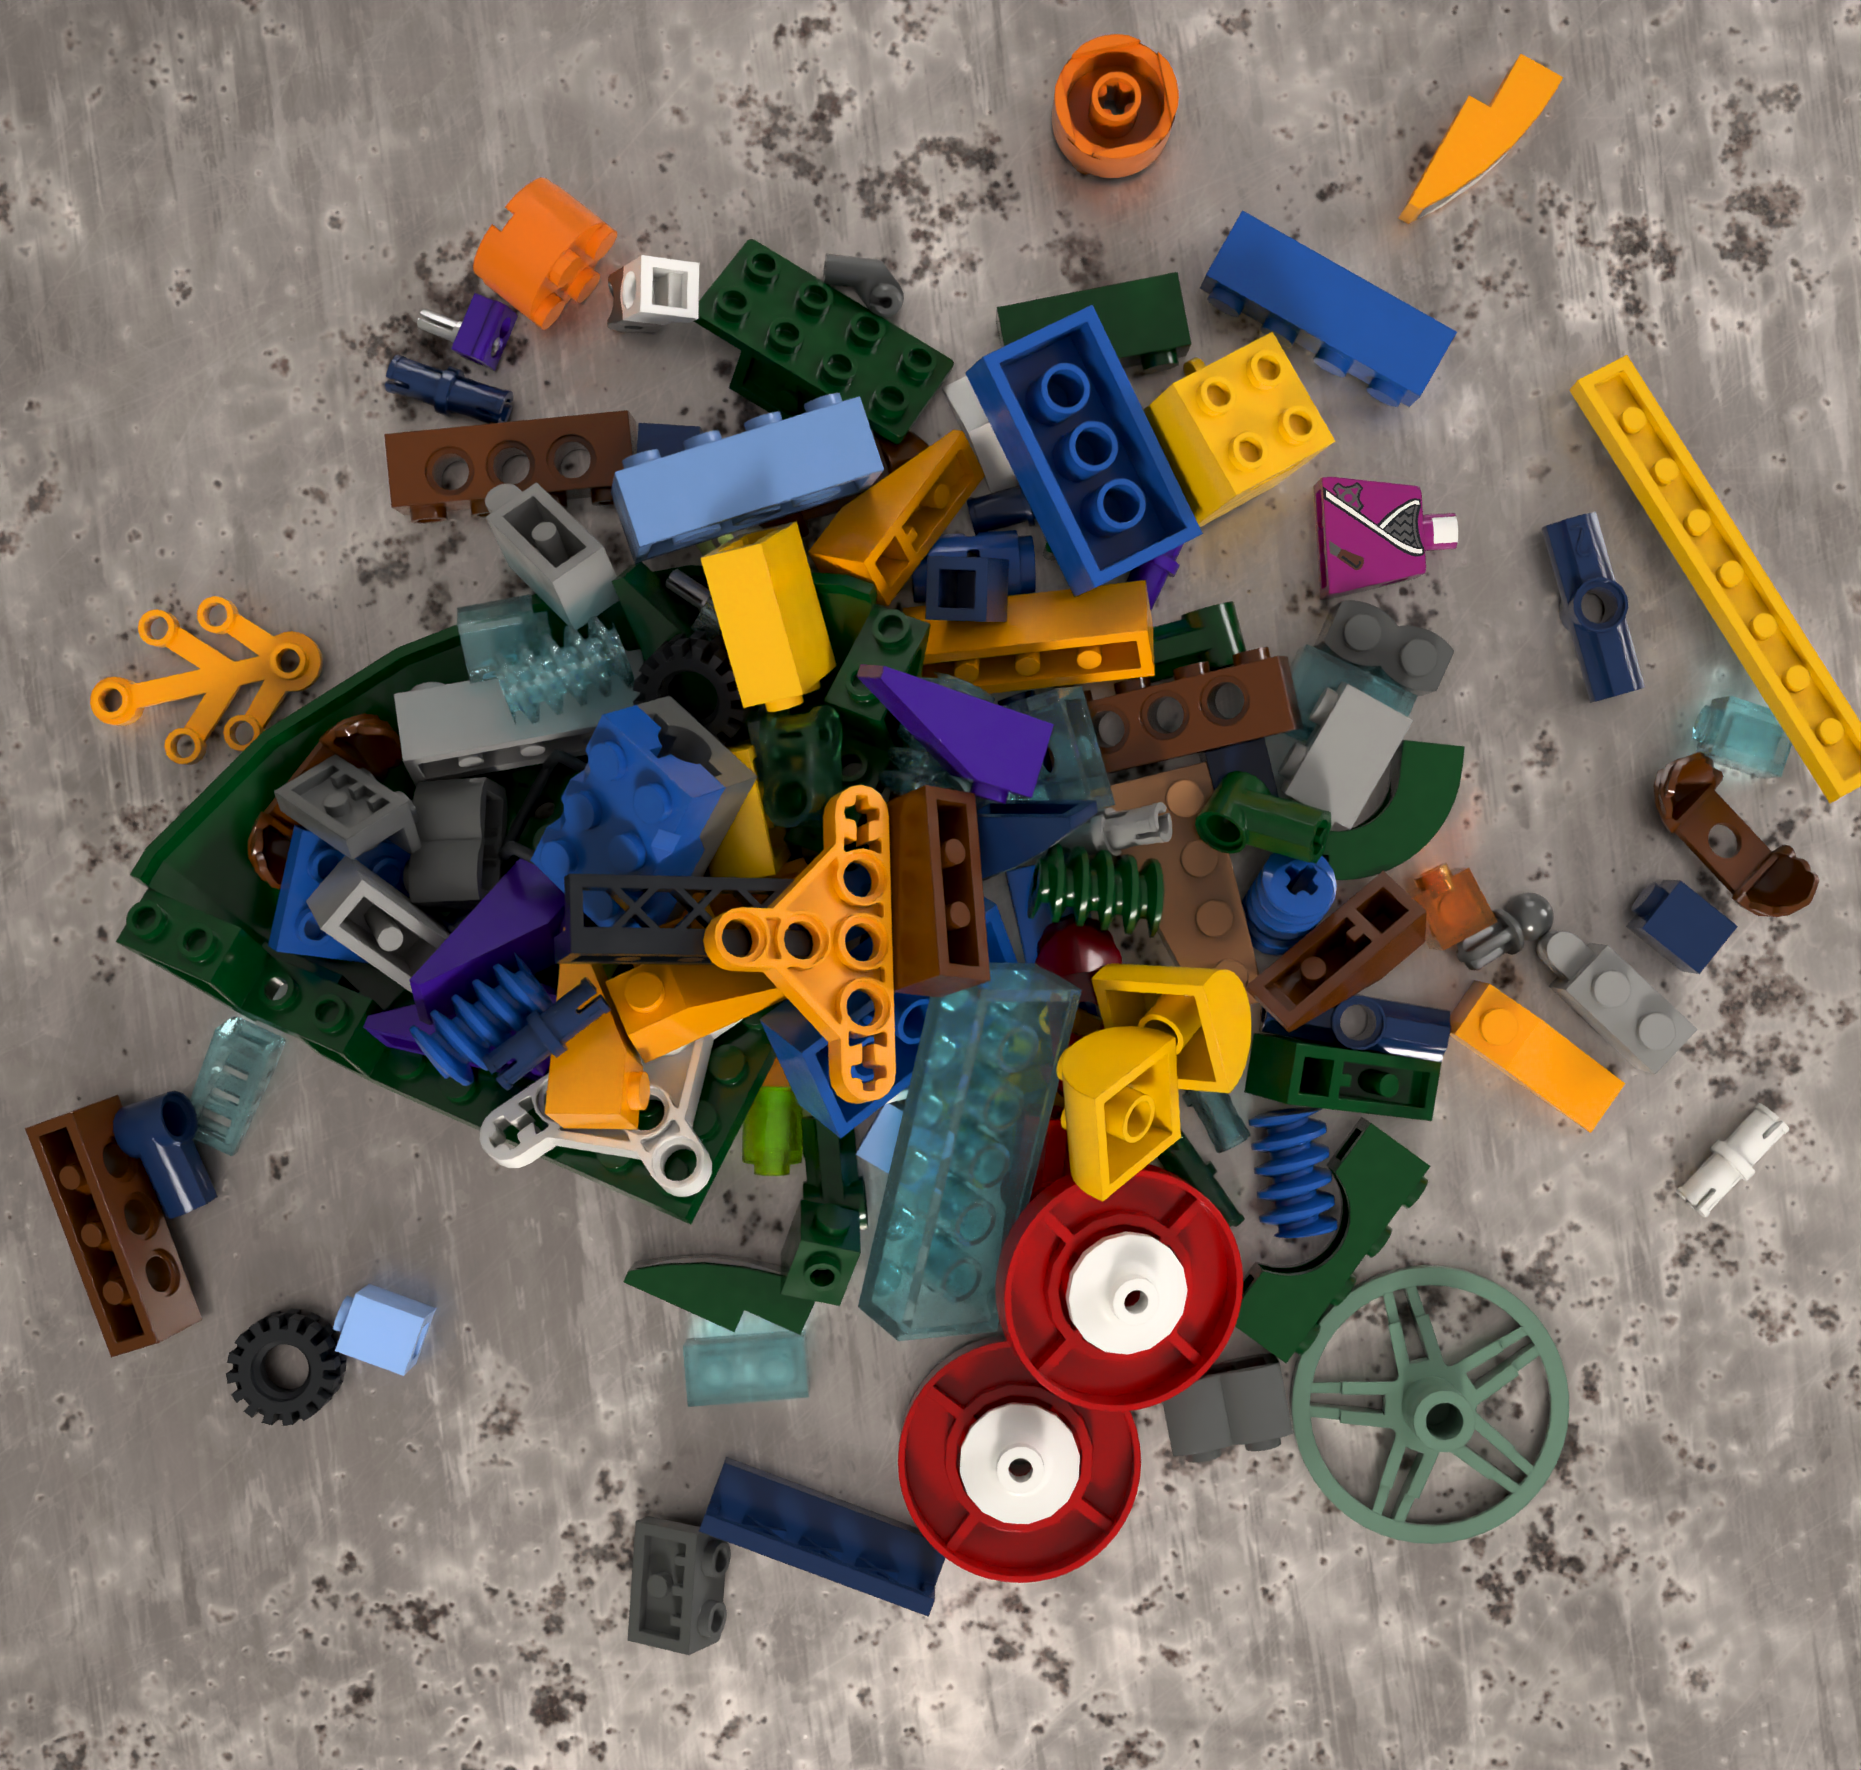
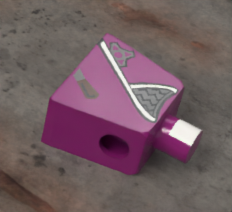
M1322 477L1313 486L1320 600H1329L1416 579L1426 572L1425 551L1457 548L1458 522L1456 514L1423 515L1422 492L1418 486L1339 477Z

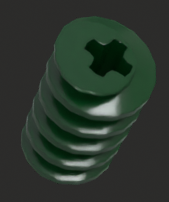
M1056 843L1045 850L1041 858L1037 859L1029 891L1028 918L1033 919L1041 904L1048 903L1051 922L1058 923L1066 907H1072L1075 923L1078 927H1083L1091 911H1097L1100 930L1107 931L1115 915H1121L1125 934L1131 935L1139 920L1146 919L1149 938H1153L1158 930L1164 905L1165 888L1161 864L1157 859H1146L1138 872L1137 861L1134 856L1125 854L1121 856L1114 867L1109 851L1101 850L1096 853L1089 865L1087 851L1084 847H1073L1066 860H1064L1063 849L1060 843Z

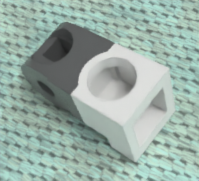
M641 255L608 277V286L614 297L612 312L607 320V327L609 329L629 333H648L659 331L660 327L672 321L690 323L698 319L699 263Z

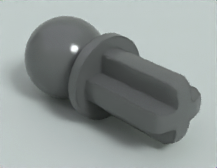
M1523 893L1514 897L1507 905L1505 911L1501 909L1491 911L1486 916V923L1458 939V950L1456 951L1458 960L1464 962L1469 970H1479L1504 953L1511 955L1518 953L1524 947V940H1537L1551 929L1554 913L1550 903L1539 894Z

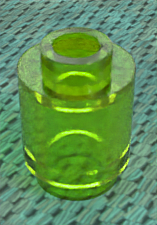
M761 1087L742 1124V1162L754 1164L755 1175H789L790 1165L802 1163L803 1107L797 1103L792 1088Z

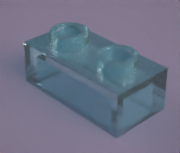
M806 1329L802 1330L801 1335L792 1331L690 1338L683 1345L688 1407L809 1397L811 1385Z

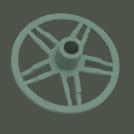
M1419 1265L1393 1269L1357 1284L1340 1305L1335 1307L1331 1304L1316 1322L1321 1326L1317 1338L1304 1354L1298 1356L1295 1364L1290 1392V1414L1296 1444L1305 1466L1324 1495L1345 1515L1369 1530L1396 1540L1424 1544L1450 1543L1478 1536L1500 1526L1514 1517L1539 1493L1556 1466L1564 1445L1569 1419V1391L1564 1366L1555 1343L1538 1317L1521 1300L1502 1286L1476 1273L1447 1266ZM1416 1286H1446L1474 1293L1502 1308L1521 1327L1453 1366H1448L1444 1363L1429 1315L1425 1314ZM1400 1289H1404L1425 1357L1409 1361L1393 1293ZM1383 1296L1399 1374L1397 1380L1394 1382L1312 1383L1320 1357L1337 1329L1358 1309L1372 1300ZM1529 1336L1532 1341L1530 1344L1511 1355L1472 1384L1466 1374L1467 1372L1503 1352V1349L1523 1337ZM1540 1356L1548 1380L1550 1413L1545 1440L1535 1463L1532 1465L1515 1450V1447L1477 1414L1476 1408L1477 1405L1519 1375V1370ZM1311 1393L1383 1395L1382 1409L1310 1403ZM1311 1417L1335 1419L1343 1424L1391 1428L1395 1431L1396 1436L1373 1509L1356 1500L1331 1474L1317 1447L1312 1430ZM1474 1430H1477L1527 1474L1520 1484L1466 1445L1471 1439ZM1407 1447L1418 1453L1400 1491L1391 1517L1382 1515L1390 1489L1393 1487L1405 1448ZM1440 1452L1453 1453L1489 1480L1490 1478L1511 1492L1491 1508L1463 1520L1442 1524L1405 1522L1415 1498L1419 1499Z

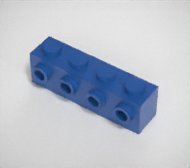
M1243 210L1206 273L1200 287L1201 290L1209 294L1208 302L1221 312L1233 317H1239L1241 312L1263 324L1260 330L1264 335L1273 332L1280 345L1292 347L1294 342L1316 354L1313 360L1322 369L1339 377H1345L1347 373H1350L1369 384L1366 391L1372 397L1392 407H1398L1400 403L1410 407L1421 397L1457 331Z

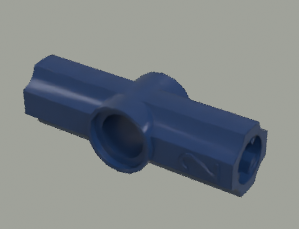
M1592 512L1578 515L1542 527V533L1561 597L1559 618L1564 628L1571 633L1590 703L1645 688L1626 620L1628 597L1623 587L1615 581L1597 513ZM1586 592L1599 596L1605 605V614L1600 623L1589 621L1582 612L1581 602Z
M1360 994L1353 995L1291 1032H1288L1261 1006L1259 1028L1260 1032L1341 1045L1353 1050H1370L1434 1062H1442L1443 1055L1448 1047L1451 1030L1449 1010ZM1361 1004L1368 1014V1025L1362 1034L1356 1037H1347L1340 1027L1341 1016L1348 1007Z

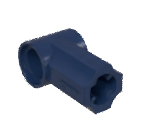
M178 1091L167 1092L121 1107L116 1112L113 1120V1132L117 1144L129 1157L141 1159L164 1213L169 1219L187 1214L218 1197L193 1141L198 1129L195 1108L190 1099Z

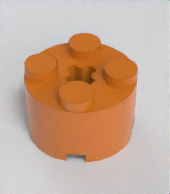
M1110 34L1089 40L1072 54V57L1065 64L1058 77L1052 107L1053 133L1062 153L1071 162L1072 166L1082 174L1102 178H1121L1133 175L1145 169L1162 154L1168 141L1179 101L1178 84L1174 71L1169 62L1159 52H1154L1149 47L1141 44V40L1132 36ZM1114 100L1117 109H1124L1123 114L1113 115L1110 109H1104L1105 101Z
M540 177L522 188L505 206L514 215L502 231L493 224L490 226L476 252L473 271L483 280L485 285L542 330H546L558 319L564 306L571 298L577 303H582L593 292L600 280V274L594 268L614 244L617 238V231L559 185L552 183L547 178Z

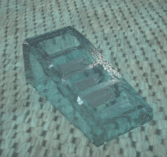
M231 1017L215 1029L190 1098L198 1119V1129L194 1139L232 1157L238 1152L280 1059L286 1042L283 1037L240 1017ZM225 1065L248 1075L247 1081L224 1071ZM217 1088L240 1099L239 1103L236 1104L214 1094V1089ZM207 1108L232 1120L230 1127L203 1116L205 1109Z

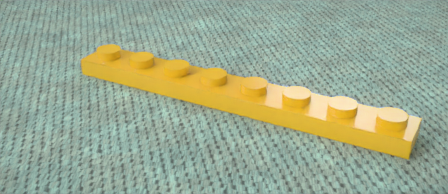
M1628 355L1577 380L1569 391L1828 802L1831 804L1861 786L1860 720Z

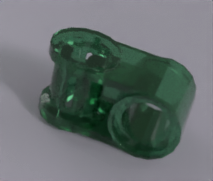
M828 705L813 707L809 713L789 715L784 710L766 712L759 726V743L763 762V806L765 813L770 821L779 827L823 828V815L826 804L831 797L843 791L841 765L843 732L839 716L834 708ZM783 733L784 739H778V734ZM819 733H823L824 738L819 739ZM805 789L807 802L806 807L803 810L801 805V794Z

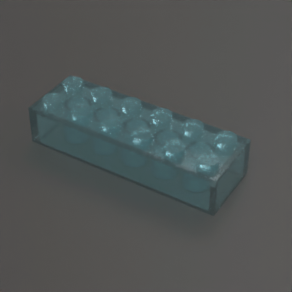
M989 962L991 981L944 997L930 996L858 1308L897 1341L997 1332L999 1317L996 1307L995 1284L999 1257L1012 1226L1030 1201L1060 1080L1056 1072L1057 1063L1061 1054L1068 1048L1082 992L1080 988L1037 963Z

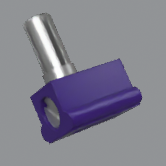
M474 293L463 321H456L429 309H423L420 312V315L425 319L450 328L452 331L420 318L417 319L418 328L451 341L453 343L451 349L464 359L495 371L518 315L507 305Z

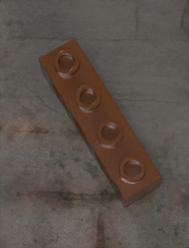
M628 410L384 434L391 507L404 516L410 515L411 523L418 524L443 522L448 520L447 511L471 509V517L486 518L490 514L485 505L486 495L494 487L507 484L502 479V467L509 458L516 455L528 457L530 464L529 472L525 479L513 484L522 492L537 482L564 509L568 508V499L591 497V502L594 506L615 505L611 495L614 473L624 469L622 460L637 454L636 421ZM576 449L588 451L590 454L588 470L577 478L563 476L561 464L566 454ZM456 461L466 462L469 468V475L465 484L455 490H446L442 484V474L445 468Z
M1262 647L1232 655L1234 666L1211 672L1208 661L1173 669L1175 681L1151 686L1149 676L1138 677L1113 684L1116 694L1113 696L1093 700L1091 690H1086L1055 698L1058 709L1040 713L1041 720L1054 724L1047 747L1056 785L1072 783L1303 729L1288 657L1279 655L1271 657L1269 648ZM1227 683H1233L1238 686L1244 696V705L1241 712L1231 719L1224 717L1218 711L1215 703L1218 690ZM1168 697L1176 699L1184 711V719L1181 726L1172 733L1164 730L1157 720V709L1161 702ZM1110 711L1118 714L1124 723V735L1115 746L1105 743L1099 733L1100 721Z
M118 1095L25 1128L111 1358L160 1343L202 1320L140 1158L136 1159L126 1155L116 1142L113 1132V1120L116 1112L123 1107Z

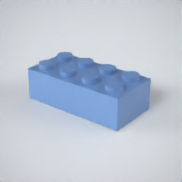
M840 393L828 394L804 404L806 412L801 415L782 420L779 411L763 414L744 423L746 431L722 439L719 430L709 431L685 440L683 442L684 451L661 458L659 450L652 449L622 460L624 469L614 473L611 495L634 564L868 490L884 471V467L860 396L842 401Z

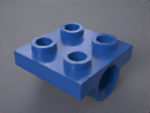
M294 825L268 946L276 952L368 963L321 930L306 902L345 855L303 826ZM385 839L374 849L364 852L355 858L409 898L403 882V870L411 854Z

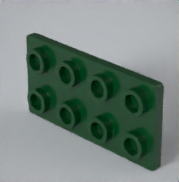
M754 239L747 240L699 300L698 319L693 321L741 350L729 389L769 413L779 411L782 420L805 413L804 404L828 394L840 393L842 401L860 396L871 430L894 444H900L948 377L954 365L953 360L883 317L872 313L865 306L832 286L823 283L822 280Z

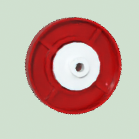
M1148 1164L1102 1202L1081 1190L1074 1182L1071 1173L1042 1190L1026 1206L1012 1226L1004 1242L996 1272V1307L1003 1333L1011 1349L1034 1378L1051 1393L1074 1405L1091 1410L1105 1412L1140 1410L1157 1405L1183 1392L1204 1375L1218 1359L1231 1337L1239 1316L1243 1294V1268L1236 1239L1221 1212L1207 1197L1177 1175Z
M998 1335L973 1342L957 1350L939 1363L922 1381L912 1397L902 1423L899 1438L898 1472L902 1495L914 1523L926 1540L940 1554L958 1567L987 1579L1010 1583H1029L1053 1579L1083 1566L1097 1556L1114 1539L1124 1525L1137 1495L1141 1473V1451L1131 1411L1105 1412L1091 1410L1061 1399L1041 1385L1026 1369L1011 1349L1005 1335ZM1018 1458L1028 1460L1025 1464L1015 1465L1011 1463L1012 1461Z

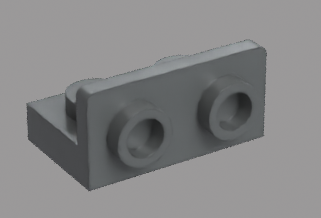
M336 754L274 791L279 808L283 813L351 860L364 852L374 849L385 839H388L409 854H413L422 848L415 825L419 822V815L411 800L403 792H393L379 783L367 769L363 767L358 769Z
M650 1516L637 1520L635 1522L627 1641L685 1655H691L718 1642L727 1618V1610L723 1603L725 1573L731 1559L729 1544L726 1541L699 1532L700 1527Z

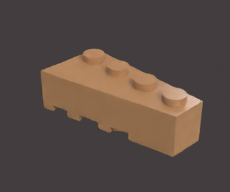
M1207 762L1083 793L1086 800L1097 801V809L1111 807L1116 812L1141 808L1142 806L1158 802L1166 805V812L1160 813L1158 816L1170 813L1172 837L1169 842L1144 844L1121 849L1122 853L1117 858L1119 860L1125 854L1133 855L1137 861L1138 872L1146 859L1153 858L1160 862L1165 893L1162 917L1157 932L1175 967L1227 969L1234 972L1240 978L1246 990V985L1259 975L1230 854L1222 853L1207 845L1198 835L1195 827L1197 816L1214 792ZM1246 990L1249 1005L1258 1003Z

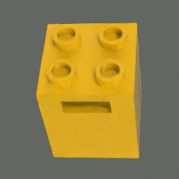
M1273 332L1207 366L1198 357L1185 362L1183 371L1186 377L1172 383L1143 410L1199 527L1272 489L1336 442Z

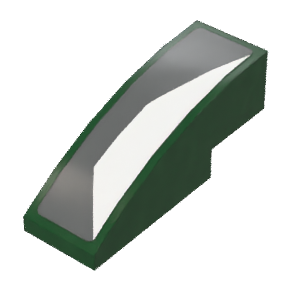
M680 1255L635 1261L623 1281L630 1286L732 1332H735L745 1310L801 1335L815 1304V1301L781 1295V1266L749 1258L720 1255Z

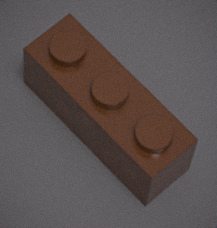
M924 785L886 802L889 813L894 993L944 997L991 981L975 793Z

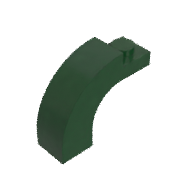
M1408 740L1401 741L1391 759L1389 783L1379 807L1368 819L1352 827L1351 830L1330 831L1322 856L1333 869L1336 880L1362 879L1378 875L1382 871L1391 870L1413 857L1431 841L1447 819L1455 802L1462 775L1464 746Z

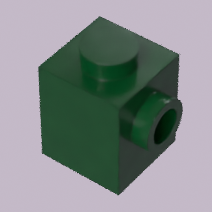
M800 1199L781 1251V1295L840 1306L861 1253L859 1211L845 1209L834 1204H821Z

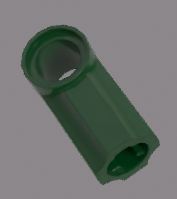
M1225 602L1181 615L1182 620L1153 627L1155 676H1149L1150 682L1154 683L1173 678V669L1208 661L1210 671L1234 666L1232 655L1247 651L1234 602Z
M1233 771L1227 773L1222 778L1197 816L1195 827L1198 835L1207 845L1222 853H1238L1246 845H1251L1304 862L1317 863L1325 850L1326 841L1331 829V812L1273 796L1265 783L1256 776L1247 772Z
M814 1116L802 1117L801 1132L807 1181H803V1200L821 1204H834L845 1209L859 1211L860 1231L868 1230L864 1176H859L855 1128L840 1139Z

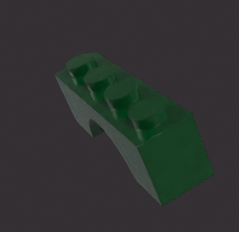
M1363 1117L1359 1119L1326 1165L1332 1171V1176L1338 1186L1341 1199L1338 1228L1329 1243L1318 1254L1298 1264L1274 1266L1255 1262L1243 1278L1242 1302L1235 1327L1285 1363L1288 1362L1294 1352L1302 1355L1310 1348L1320 1332L1321 1326L1316 1322L1330 1303L1336 1307L1345 1300L1356 1283L1357 1278L1352 1274L1365 1255L1372 1258L1380 1252L1391 1236L1392 1228L1388 1224L1401 1206L1406 1209L1410 1208L1420 1198L1428 1184V1179L1424 1175L1431 1166Z

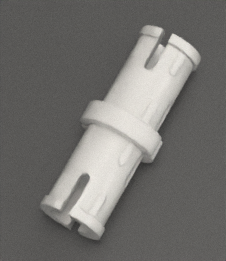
M1758 1103L1754 1107L1755 1110L1724 1142L1717 1139L1710 1147V1151L1713 1154L1682 1186L1676 1189L1677 1194L1682 1199H1687L1686 1203L1703 1217H1707L1714 1206L1740 1179L1748 1181L1756 1173L1752 1168L1754 1164L1783 1134L1789 1131V1127L1781 1120L1777 1122L1776 1120L1779 1117L1763 1104Z

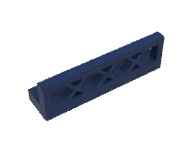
M728 1457L724 1461L699 1532L929 1617L935 1601V1585L945 1561V1557L926 1540L916 1527Z

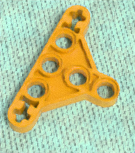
M864 785L851 786L830 798L825 806L823 815L824 850L768 908L741 907L728 910L710 921L705 929L703 939L705 952L715 965L729 971L763 972L828 1041L831 1086L840 1098L854 1104L874 1101L884 1097L894 1085L896 1075L889 813L887 804L881 794L872 787ZM855 805L858 813L866 814L867 823L857 827L854 820L845 818V809ZM856 841V847L868 844L869 850L862 848L845 852L844 846ZM849 863L861 864L870 874L871 888L865 897L853 895L845 886L844 870ZM728 922L741 923L747 927L751 934V950L745 957L733 956L727 952L723 945L722 932ZM791 924L802 925L812 936V952L804 960L792 956L785 947V932ZM852 926L863 928L872 938V954L864 962L850 956L846 949V934ZM855 990L863 991L869 995L874 1003V1018L867 1026L856 1024L848 1015L847 1000ZM871 1035L874 1036V1044L863 1047L862 1043L849 1046V1038L859 1039ZM862 1062L863 1067L873 1069V1080L863 1084L861 1079L852 1078L851 1066L861 1064Z

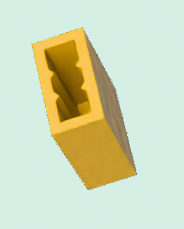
M795 521L738 535L700 558L743 708L765 703L767 712H776L795 707L804 702V694L819 689L821 687L820 680L837 666L798 524Z

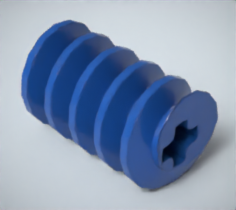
M1278 853L1270 855L1241 901L1252 946L1265 954L1283 955L1316 928L1335 900L1337 889L1334 871L1323 856L1320 857L1317 863H1308Z
M514 952L519 971L515 974L499 963L493 966L498 984L494 989L479 979L472 981L477 999L474 1004L469 1003L457 994L451 997L456 1017L452 1020L436 1009L431 1011L430 1016L435 1029L434 1033L429 1035L415 1025L409 1028L418 1046L445 1079L451 1077L460 1084L469 1086L474 1082L470 1062L487 1071L488 1068L481 1057L486 1053L492 1052L491 1046L497 1048L508 1038L512 1037L511 1031L518 1032L528 1024L526 1017L536 1009L543 1013L553 1005V1001L544 987L517 953Z
M1298 1107L1279 1109L1259 1114L1248 1120L1249 1126L1267 1130V1136L1252 1143L1251 1149L1270 1154V1160L1255 1167L1254 1174L1269 1177L1273 1180L1272 1185L1256 1193L1259 1199L1275 1202V1209L1259 1216L1261 1223L1278 1226V1233L1274 1234L1275 1237H1309L1330 1233L1338 1228L1337 1219L1320 1214L1335 1205V1196L1333 1194L1317 1190L1332 1181V1171L1315 1166V1164L1328 1158L1330 1151L1328 1146L1312 1142L1311 1140L1327 1132V1125L1321 1120L1309 1118L1308 1116L1323 1108Z

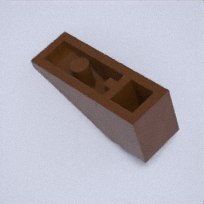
M1382 871L1246 985V990L1288 1032H1291L1378 982L1425 942L1427 911L1387 873Z

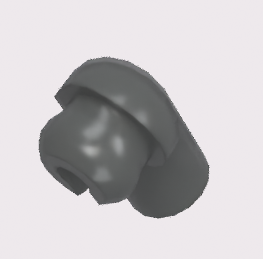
M834 254L825 255L823 283L853 287L866 307L879 317H892L901 309L904 293L900 284L882 261Z

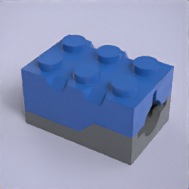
M671 696L602 714L585 749L588 755V763L582 772L570 779L561 797L564 811L558 820L546 827L530 861L564 894V877L568 874L703 877L758 776ZM583 891V912L598 927H610L625 912L605 891ZM643 892L625 893L635 901ZM655 892L641 907L658 926L681 918L685 911V908L667 892ZM632 918L622 926L641 928Z

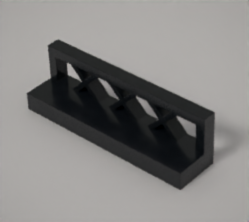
M568 874L564 877L565 931L554 937L555 963L715 965L706 954L703 942L705 929L713 919L704 910L718 894H732L746 908H768L795 879ZM583 891H605L625 912L610 927H584ZM625 892L643 893L633 901ZM655 892L670 893L688 911V914L674 928H660L641 909ZM689 893L707 894L697 903ZM751 894L768 896L759 903ZM632 918L641 928L622 926ZM696 919L705 929L686 927ZM741 924L737 929H723L722 941L727 952L736 957H745L751 950L752 945L751 934L747 927ZM806 928L805 930H786L784 942L788 952L798 959L804 960L808 958L813 948V940L809 931Z

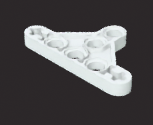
M741 1020L647 1063L643 1061L638 1053L643 1065V1071L647 1072L649 1077V1100H658L664 1105L663 1119L653 1129L563 1128L545 1114L548 1073L494 1109L484 1119L480 1128L479 1138L482 1148L498 1164L507 1168L526 1166L555 1146L640 1159L651 1176L667 1193L677 1197H687L698 1193L709 1181L712 1174V1161L692 1127L712 1045L715 1038ZM535 1108L536 1113L549 1126L542 1131L534 1124L536 1120L528 1114L529 1110ZM510 1125H513L520 1131L517 1134L520 1144L514 1149H510L504 1144L506 1136L503 1130ZM680 1149H688L695 1152L697 1158L696 1167L688 1178L681 1181L667 1179L664 1172L665 1163L673 1152Z

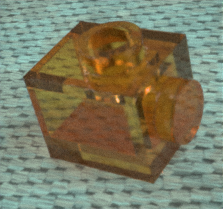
M1447 863L1440 864L1414 878L1417 888L1407 892L1427 911L1425 941L1429 949L1444 951L1498 922L1470 868H1453L1450 870Z

